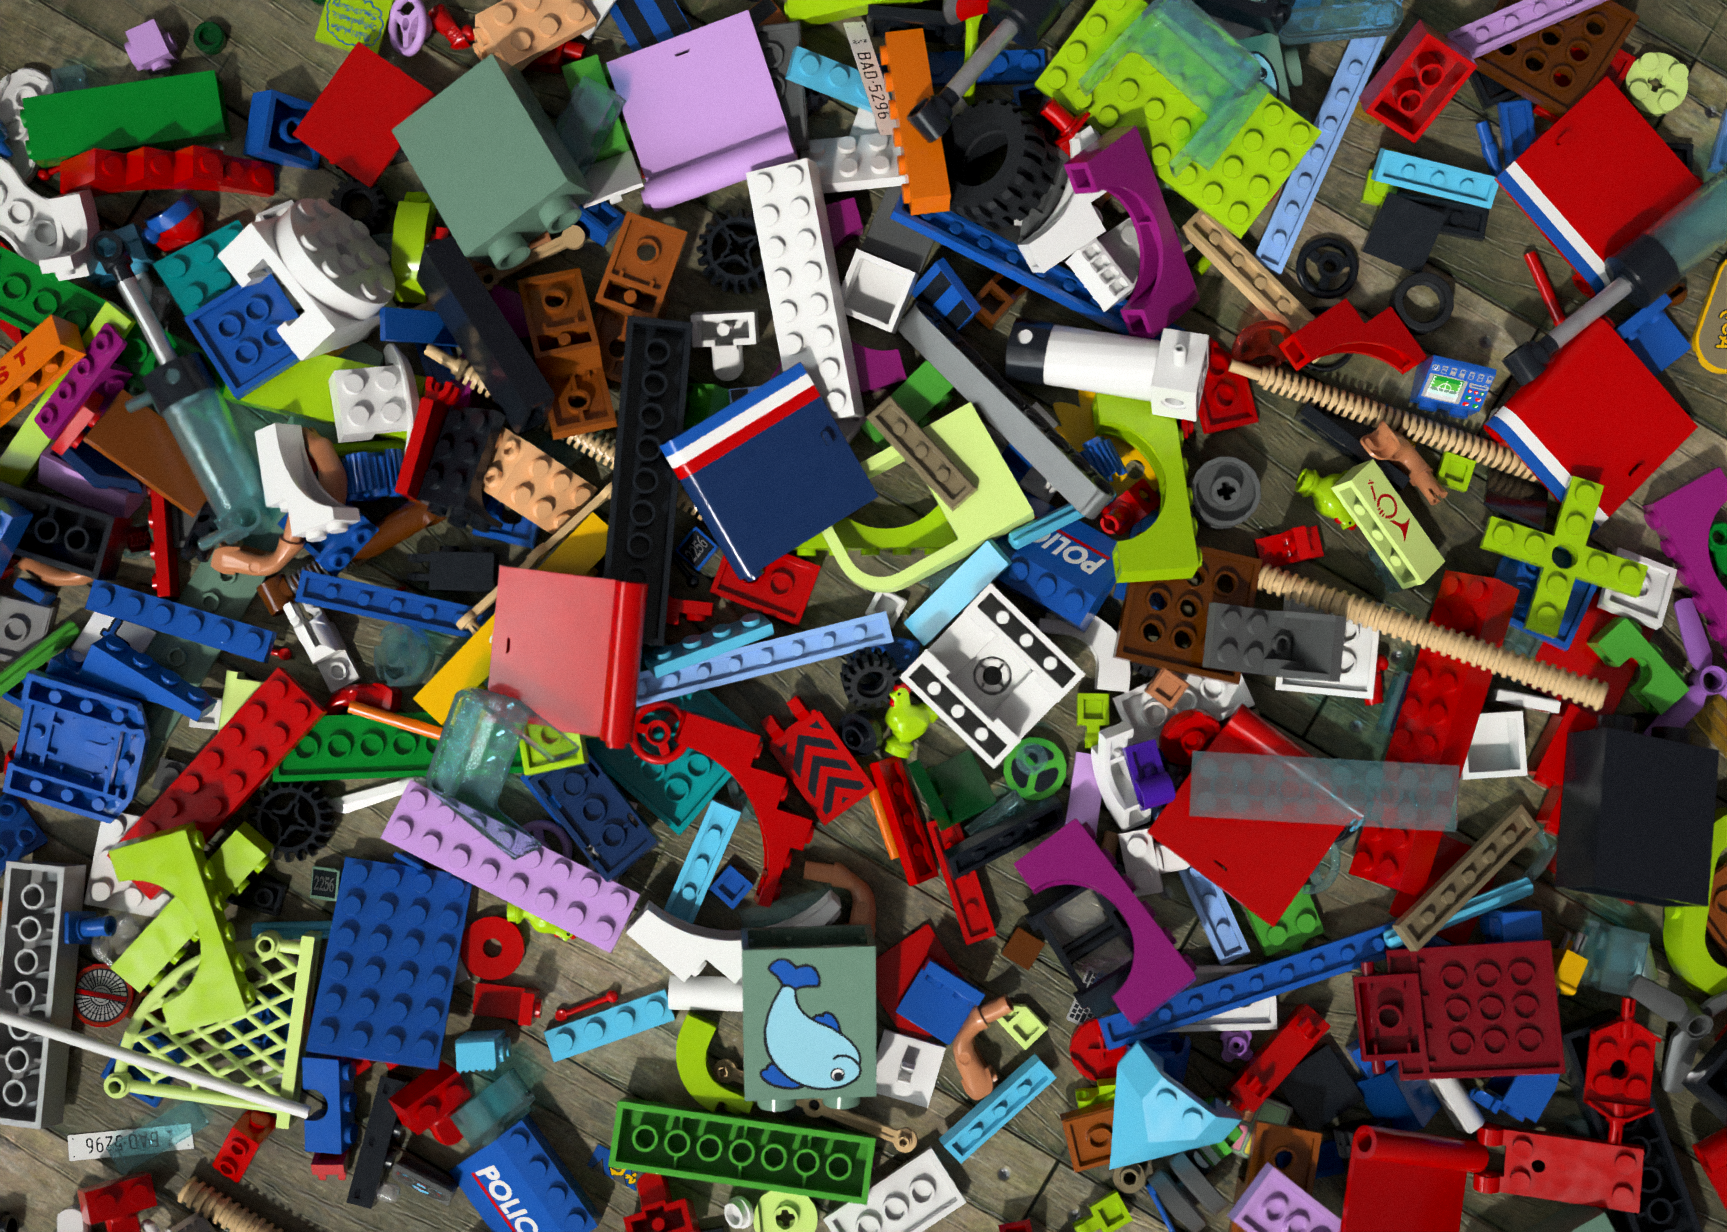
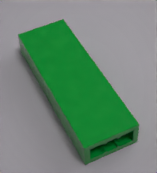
M215 70L22 98L24 109H20L21 121L24 128H27L29 140L25 141L27 155L29 159H32L33 162L42 168L60 166V162L93 148L126 154L144 146L167 150L232 140L222 78Z

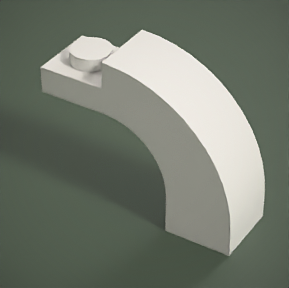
M91 189L61 194L48 199L56 226L57 245L53 255L39 261L42 274L55 272L58 281L90 276L95 271L99 262L90 252V241L95 234L100 232L98 215Z
M1049 613L1045 614V619H1037V628L1042 633L1072 636L1080 639L1090 648L1096 664L1094 689L1129 692L1130 662L1113 658L1117 633L1105 621L1095 616L1084 634Z

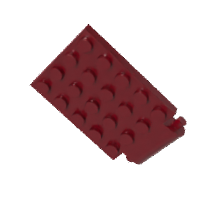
M1551 938L1423 946L1419 951L1410 952L1407 947L1385 949L1387 971L1375 972L1374 961L1360 962L1362 973L1352 975L1361 1061L1371 1062L1374 1074L1386 1073L1385 1061L1398 1060L1400 1081L1566 1074Z

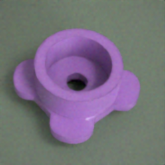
M1249 1030L1221 1032L1220 1039L1222 1040L1223 1048L1221 1057L1225 1061L1231 1062L1233 1059L1240 1058L1248 1061L1252 1058L1253 1051L1250 1049L1252 1034ZM1238 1042L1239 1047L1234 1048V1043Z

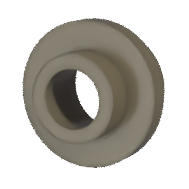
M1136 1163L1115 1168L1112 1178L1115 1186L1120 1191L1134 1193L1143 1186L1145 1173L1143 1168ZM1127 1172L1135 1174L1134 1180L1130 1183L1123 1180Z

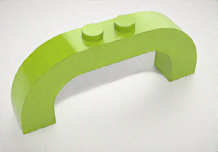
M1727 807L1715 809L1708 907H1664L1663 941L1671 968L1677 977L1689 988L1710 997L1727 990V967L1717 964L1712 959L1705 943L1715 867L1720 854L1727 847Z

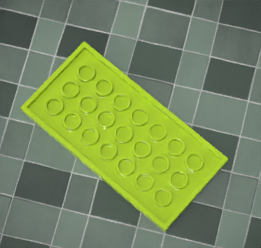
M1097 0L1034 84L1038 90L1049 98L1055 97L1073 116L1088 111L1091 115L1084 124L1087 126L1091 125L1092 129H1095L1100 136L1112 128L1136 125L1154 175L1240 240L1322 133L1310 122L1143 0Z

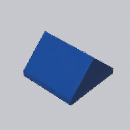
M1398 1061L1388 1067L1386 1073L1377 1074L1371 1079L1363 1076L1354 1082L1364 1097L1363 1101L1372 1116L1377 1119L1381 1117L1391 1119L1393 1129L1412 1132L1423 1129L1442 1106L1427 1080L1400 1081Z

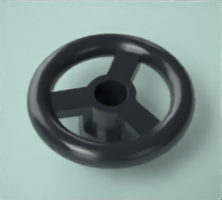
M1322 237L1309 242L1301 250L1297 258L1296 275L1298 281L1306 292L1316 298L1335 299L1341 297L1353 287L1358 277L1359 266L1354 251L1345 242L1336 238ZM1320 247H1333L1341 251L1345 257L1342 258L1339 253L1333 251L1326 252L1321 256L1316 249ZM1307 258L1317 266V271L1320 275L1318 288L1309 281L1306 275L1305 265ZM1324 263H1330L1333 266V271H1327L1324 268ZM1349 267V274L1345 282L1338 288L1328 290L1330 280L1338 276L1344 268Z

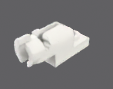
M289 602L283 606L298 639L304 646L312 664L318 666L331 693L362 679L336 625L333 622H329L322 607L302 603L305 610L313 615V618L309 620L303 614L298 603L292 604V602Z

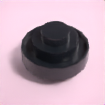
M853 710L843 716L839 722L838 733L854 755L866 757L881 746L883 739L881 726L869 712Z

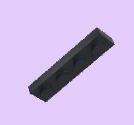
M1054 794L944 850L943 855L948 873L953 880H956L1065 824L1061 801Z

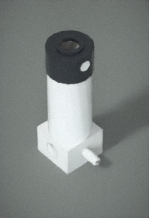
M1017 317L1010 332L1006 348L1007 380L1042 386L1052 385L1150 401L1153 415L1197 421L1209 367V335L1164 328L1160 341Z

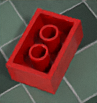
M1420 19L1358 98L1366 113L1415 144L1478 65L1469 51Z

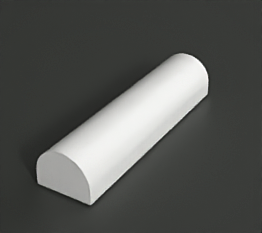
M670 975L668 1007L672 1010L742 1012V977L736 983H733L727 977L690 976L683 982L676 975Z
M1459 1078L1427 1080L1457 1130L1471 1134L1484 1124L1485 1118L1470 1098L1469 1093Z

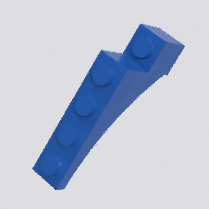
M110 634L92 643L86 658L82 653L68 648L52 657L45 671L47 674L120 696L135 697L158 703L178 711L196 722L211 713L217 703V700L209 696L205 690L191 685L180 678L176 672L165 669L154 662L150 656L139 653L126 645L122 639Z

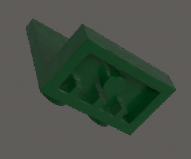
M970 750L932 768L924 769L919 759L908 764L913 779L940 832L997 803L995 795Z

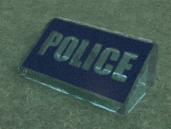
M1406 671L1394 672L1376 726V732L1393 736L1412 676Z

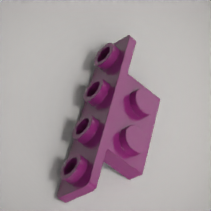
M105 323L85 349L87 355L71 368L35 416L34 421L48 439H57L58 435L93 390L105 397L98 408L104 413L133 375L126 366L114 363L126 347L127 342L112 324Z

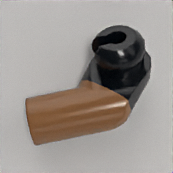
M1105 831L1100 850H1103L1105 847L1109 850L1117 861V864L1113 867L1122 876L1126 873L1124 862H1118L1115 855L1119 836L1115 832Z

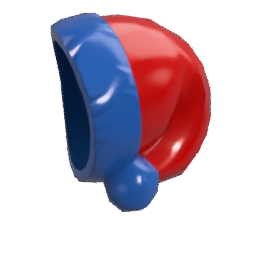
M186 193L172 206L146 218L144 221L147 227L143 229L141 238L145 243L155 244L162 252L170 254L203 238L205 234V218L197 200L191 194Z

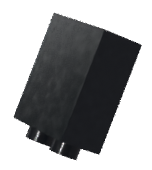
M1622 715L1596 716L1595 729L1568 733L1555 887L1665 908L1708 907L1719 750L1692 745L1693 731L1680 727L1657 726L1652 727L1651 736L1637 734V719Z

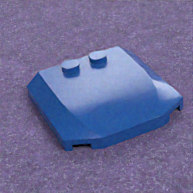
M34 669L28 671L21 698V703L25 704L15 756L14 759L8 762L2 792L111 824L138 795L151 737L142 702Z

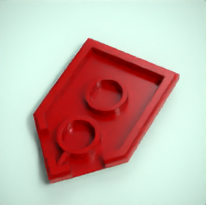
M1209 337V367L1198 412L1204 434L1259 422L1248 378L1228 371L1231 359L1243 361L1234 354L1230 355L1220 348L1218 342Z

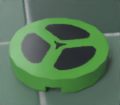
M1028 737L1022 739L1004 758L1003 775L1007 785L1015 794L1027 800H1042L1052 796L1061 788L1066 778L1067 764L1062 751L1053 742L1044 738Z

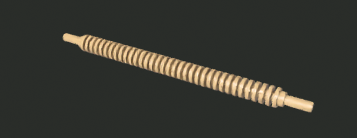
M431 343L428 344L423 354L451 370L450 373L456 376L455 380L460 382L464 377L462 384L465 386L471 381L470 388L475 390L479 386L477 392L481 395L487 390L472 365L470 366L467 358L459 357L457 359ZM487 390L485 397L489 399L491 395ZM547 416V419L544 423L546 424L544 431L548 433L551 428ZM596 431L590 434L585 433L568 437L566 444L571 445L573 440L576 441L573 448L578 449L580 445H583L580 452L585 454L587 449H589V457L592 458L595 453L598 454L595 460L600 462L602 457L605 458L602 464L607 466L609 462H612L610 469L613 470L615 443L612 447L609 446L612 440L607 438L603 443L604 436L601 434L597 439L594 438L597 433ZM679 482L676 507L680 508L682 503L685 504L683 511L687 512L689 507L692 508L690 515L694 517L698 510L686 490L681 488L683 485ZM699 514L698 517H697V519H699V520L701 521V520H702V517H701V515Z
M1231 359L1228 366V371L1256 380V384L1261 385L1263 390L1267 391L1270 386V392L1275 393L1278 389L1277 394L1283 396L1285 393L1286 398L1290 399L1293 396L1295 401H1299L1301 398V403L1307 404L1309 401V405L1313 407L1317 403L1316 407L1318 409H1323L1324 407L1325 411L1330 412L1332 410V413L1336 415L1340 412V416L1346 417L1348 415V419L1354 420L1356 417V422L1361 423L1363 421L1365 425L1371 424L1374 428H1377L1379 422L1383 420L1388 427L1397 431L1406 439L1410 437L1412 441L1416 442L1418 440L1421 444L1426 442L1427 446L1432 447L1434 445V448L1438 450L1442 447L1444 452L1449 451L1462 457L1465 456V458L1473 459L1476 463L1481 461L1482 465H1488L1491 468L1496 467L1497 470H1504L1508 474L1512 472V475H1520V478L1528 479L1532 482L1538 480L1510 448L1504 447L1499 443L1496 444L1494 441L1490 440L1488 442L1487 439H1480L1476 435L1472 437L1471 433L1467 432L1464 434L1462 430L1456 432V428H1449L1444 424L1441 426L1439 422L1433 423L1430 419L1425 421L1424 417L1419 416L1417 418L1415 414L1409 416V412L1403 411L1401 413V409L1398 408L1393 411L1394 408L1388 405L1386 407L1383 403L1378 405L1377 401L1372 400L1370 402V399L1366 397L1362 400V396L1356 395L1354 397V393L1348 392L1346 395V391L1342 389L1338 393V388L1332 387L1330 390L1331 386L1328 384L1323 386V383L1319 381L1315 384L1313 379H1309L1307 382V377L1301 376L1299 379V375L1295 373L1291 377V372L1287 370L1283 375V369L1278 368L1275 372L1276 367L1272 365L1269 368L1265 366L1258 368Z

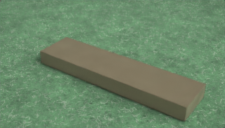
M891 396L866 416L867 420L952 512L977 491V488Z

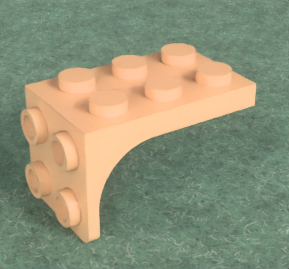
M502 0L475 15V29H473L475 43H473V49L481 61L492 53L522 71L538 57L595 27L597 20L584 0Z
M503 426L482 482V490L552 535L590 502L598 489Z

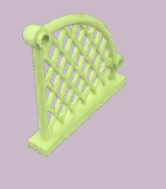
M266 930L255 939L234 942L237 952H241L245 961H247L245 962L246 970L254 967L265 977L252 983L256 998L262 1003L252 1007L245 1015L220 1021L204 1029L202 1027L192 1029L195 1033L180 1038L176 1034L171 1035L167 1022L162 1023L150 1012L161 1008V1004L167 998L164 995L172 987L175 986L178 990L186 987L180 982L183 978L191 973L196 975L201 954L190 958L158 982L144 998L134 1013L123 1035L120 1046L133 1050L134 1044L139 1041L151 1051L147 1055L172 1063L176 1062L165 1053L180 1047L192 1058L179 1063V1065L190 1067L199 1063L210 1072V1075L229 1081L231 1080L225 1074L240 1069L251 1078L241 1083L242 1085L252 1087L258 1084L268 1093L299 1102L303 1079L302 1057L306 1055L311 1021L310 1010H312L323 932L309 930L302 935L301 942L282 939V936L275 930ZM266 940L270 941L271 948L266 945ZM249 952H256L260 956L253 958ZM281 952L298 954V965H295ZM276 957L288 968L272 974L261 963ZM297 972L295 989L293 991L280 979ZM273 983L284 993L268 999L258 988ZM293 998L291 1016L286 1014L276 1004ZM269 1008L281 1019L266 1025L254 1014ZM247 1018L258 1029L243 1034L232 1024ZM146 1019L155 1026L139 1033ZM290 1023L287 1041L273 1031V1029ZM225 1028L236 1038L221 1044L210 1033ZM162 1032L173 1042L158 1048L147 1037ZM265 1033L277 1044L262 1050L251 1039ZM202 1037L214 1048L199 1054L188 1043ZM243 1043L255 1054L240 1060L228 1049ZM285 1048L284 1067H282L269 1055ZM221 1053L233 1064L218 1070L206 1059ZM116 1059L114 1072L104 1082V1090L107 1095L116 1099L122 1098L130 1092L277 1113L276 1128L289 1129L297 1121V1116L222 1092L199 1089L200 1085L188 1082L192 1085L191 1088L158 1083V1080L168 1075L159 1072L155 1074L152 1070ZM262 1059L273 1070L258 1075L247 1065ZM132 1065L138 1068L151 1079V1082L134 1080L132 1075L127 1072L128 1066ZM283 1074L281 1091L278 1092L266 1080ZM116 1081L120 1083L121 1088L116 1084Z

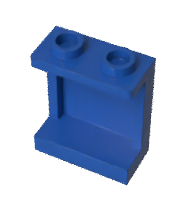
M351 502L345 504L346 506L356 508ZM360 511V521L347 526L348 530L345 532L329 533L326 535L327 539L317 542H308L306 537H303L305 540L304 548L315 558L319 565L335 577L379 530ZM288 512L277 523L283 530L285 529Z

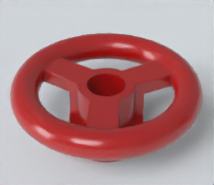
M658 701L641 706L635 715L633 742L629 743L634 753L642 760L656 765L668 764L680 758L688 747L679 744L670 752L668 741L671 738V727L678 720L680 722L683 710L667 701ZM663 710L671 713L664 721L654 720L648 725L640 723L642 718L652 711ZM658 726L662 727L665 731L661 739H657L653 733L654 729ZM637 732L645 734L650 744L658 746L660 755L647 752L639 743Z

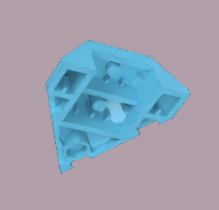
M1137 1040L1117 1064L1109 1170L1220 1143L1242 1121V1116L1218 1098H1215L1208 1105L1163 1071L1164 1058Z

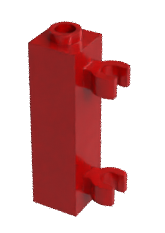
M1299 1004L1223 1088L1230 1094L1227 1100L1240 1112L1245 1109L1254 1113L1331 1026L1308 1004Z

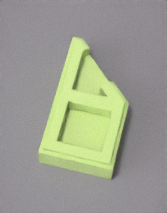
M1012 1003L1014 1011L997 1019V1021L1026 1050L1048 1029V1026L1026 1003Z

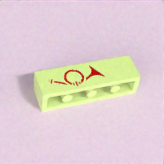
M1374 459L1352 467L1331 487L1403 590L1424 584L1445 562L1436 546L1431 542Z

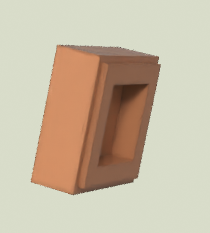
M1159 668L1144 691L1172 710L1190 684L1171 670Z

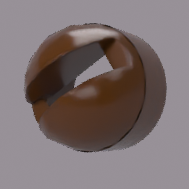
M1680 281L1666 293L1668 295L1677 288L1680 290V293L1671 299L1672 303L1668 307L1678 306L1687 298L1688 289L1683 282Z

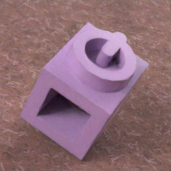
M155 19L125 31L129 42L124 43V46L138 72L145 69L150 75L162 74L169 71L172 65L179 62L174 52L178 50L175 39L170 32L166 33L164 28Z

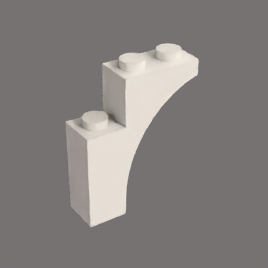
M1091 125L1081 127L1076 135L1069 140L1070 159L1101 137L1095 129H1092ZM1068 177L1063 195L1050 217L1036 232L1017 244L1032 272L1045 273L1106 231L1102 224V214L1091 202L1107 191L1075 194Z
M273 423L255 432L266 507L280 508L281 512H289L292 537H306L308 542L322 541L327 539V534L345 532L348 530L347 526L360 521L359 508L349 507L336 501L317 480L305 450L301 425Z

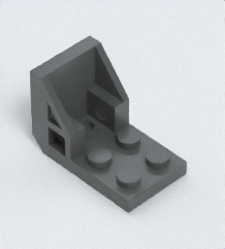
M1209 603L1202 667L1280 678L1340 682L1346 617L1293 611H1269L1222 603Z

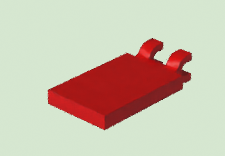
M430 376L426 378L425 397H421L394 492L417 502L419 501L416 498L449 412L447 408L457 403L462 393V390L455 387V384L446 381L443 385L436 382V379Z

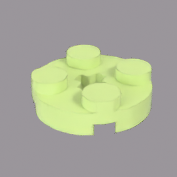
M1660 52L1645 53L1632 64L1621 84L1622 93L1626 94V98L1642 116L1654 118L1667 114L1678 107L1685 99L1688 91V68L1668 54ZM1648 79H1658L1662 88L1653 92L1651 90L1652 85L1648 83Z
M765 1191L761 1194L754 1209L753 1225L755 1232H815L817 1228V1207L813 1199L808 1196ZM782 1210H788L789 1214H794L795 1219L790 1220L789 1226H783V1222L776 1219L777 1215H781Z

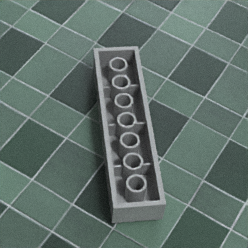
M31 859L6 861L0 924V1008L71 1030L79 944H65L64 919L66 911H82L86 865ZM0 1023V1125L44 1129L63 1123L70 1044Z

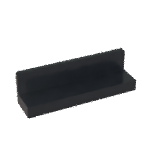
M1309 401L1307 404H1303L1294 417L1297 421L1357 465L1374 459L1395 491L1404 489L1411 478L1390 462L1378 460L1369 455L1359 442L1363 436L1374 432V428L1365 425L1363 421L1361 423L1356 422V417L1354 420L1348 419V415L1346 417L1340 416V412L1336 415L1332 413V410L1330 412L1325 411L1324 407L1323 409H1318L1316 407L1317 403L1314 407L1309 405Z

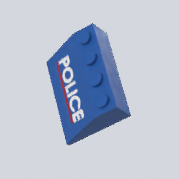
M1027 491L1023 492L1034 511L1035 518L1033 520L1057 509ZM1079 520L1020 549H1013L1011 544L1008 543L1007 537L1009 533L996 539L994 542L1012 561V564L993 582L1085 634L1116 583L1112 552L1117 541Z
M528 1113L449 1171L492 1232H591L599 1225L603 1218Z

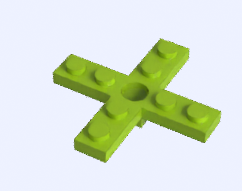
M1576 476L1570 477L1552 535L1494 516L1488 518L1479 548L1539 567L1538 570H1540L1522 627L1523 629L1556 638L1575 579L1634 598L1639 597L1647 573V565L1586 546L1604 485ZM1563 547L1570 553L1571 564L1568 568L1563 569L1555 565L1552 559L1554 548Z

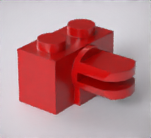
M442 1060L440 1061L439 1070L428 1069L388 1099L401 1123L417 1135H420L429 1128L437 1141L446 1146H451L458 1143L466 1132L465 1124L456 1107L472 1095L460 1073Z
M145 1171L77 1189L83 1222L93 1225L105 1221L107 1232H142L138 1211L157 1206L151 1173Z
M645 1173L638 1179L637 1190L642 1212L623 1218L626 1232H701L693 1200L683 1198L673 1202L668 1179L664 1175Z

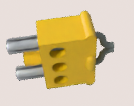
M1566 932L1559 949L1552 948L1557 996L1559 994L1573 996L1576 993V988L1589 960L1581 956L1588 940V936L1583 933H1577V936L1570 932Z

